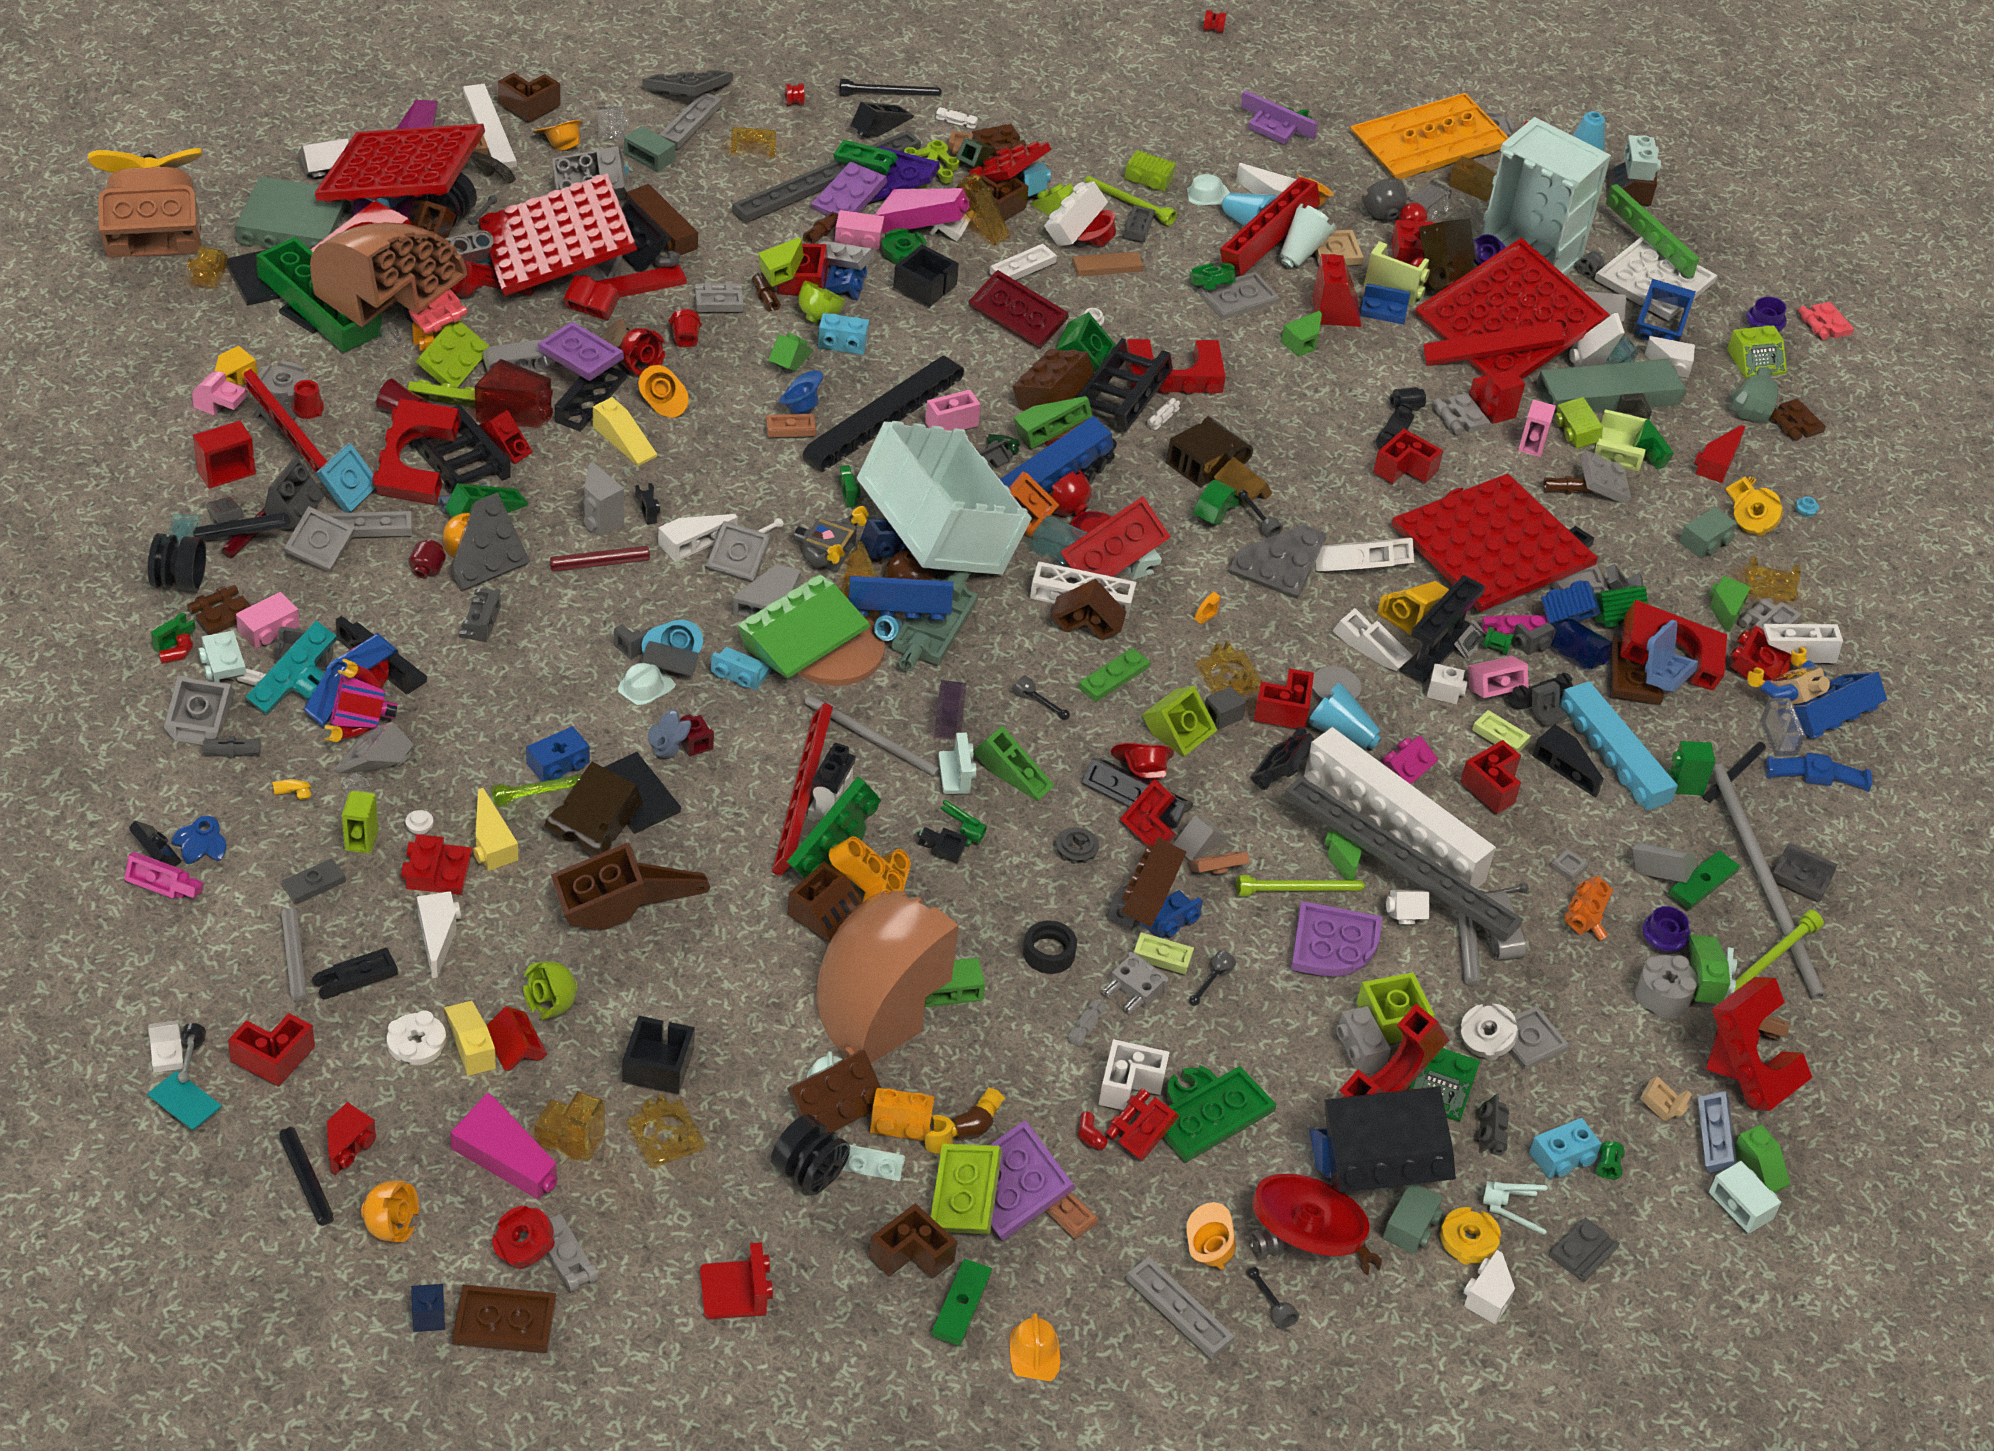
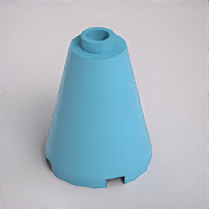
M1596 111L1586 113L1572 136L1605 152V118Z
M1229 193L1223 199L1222 207L1225 214L1245 226L1278 196L1270 194Z
M1337 683L1330 690L1333 692V695L1323 698L1310 716L1308 724L1323 732L1333 727L1364 751L1368 747L1373 750L1382 739L1379 736L1381 730L1342 683Z

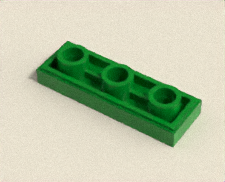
M1719 850L1693 871L1687 883L1678 882L1670 889L1668 895L1688 910H1691L1736 874L1740 865Z
M965 1258L963 1259L932 1330V1337L961 1347L992 1274L991 1267Z

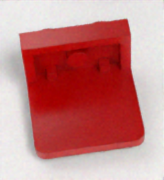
M762 1242L750 1243L749 1261L701 1265L700 1278L704 1316L707 1319L762 1316L767 1314V1299H773L772 1280H766L765 1273H770L769 1254L763 1255Z

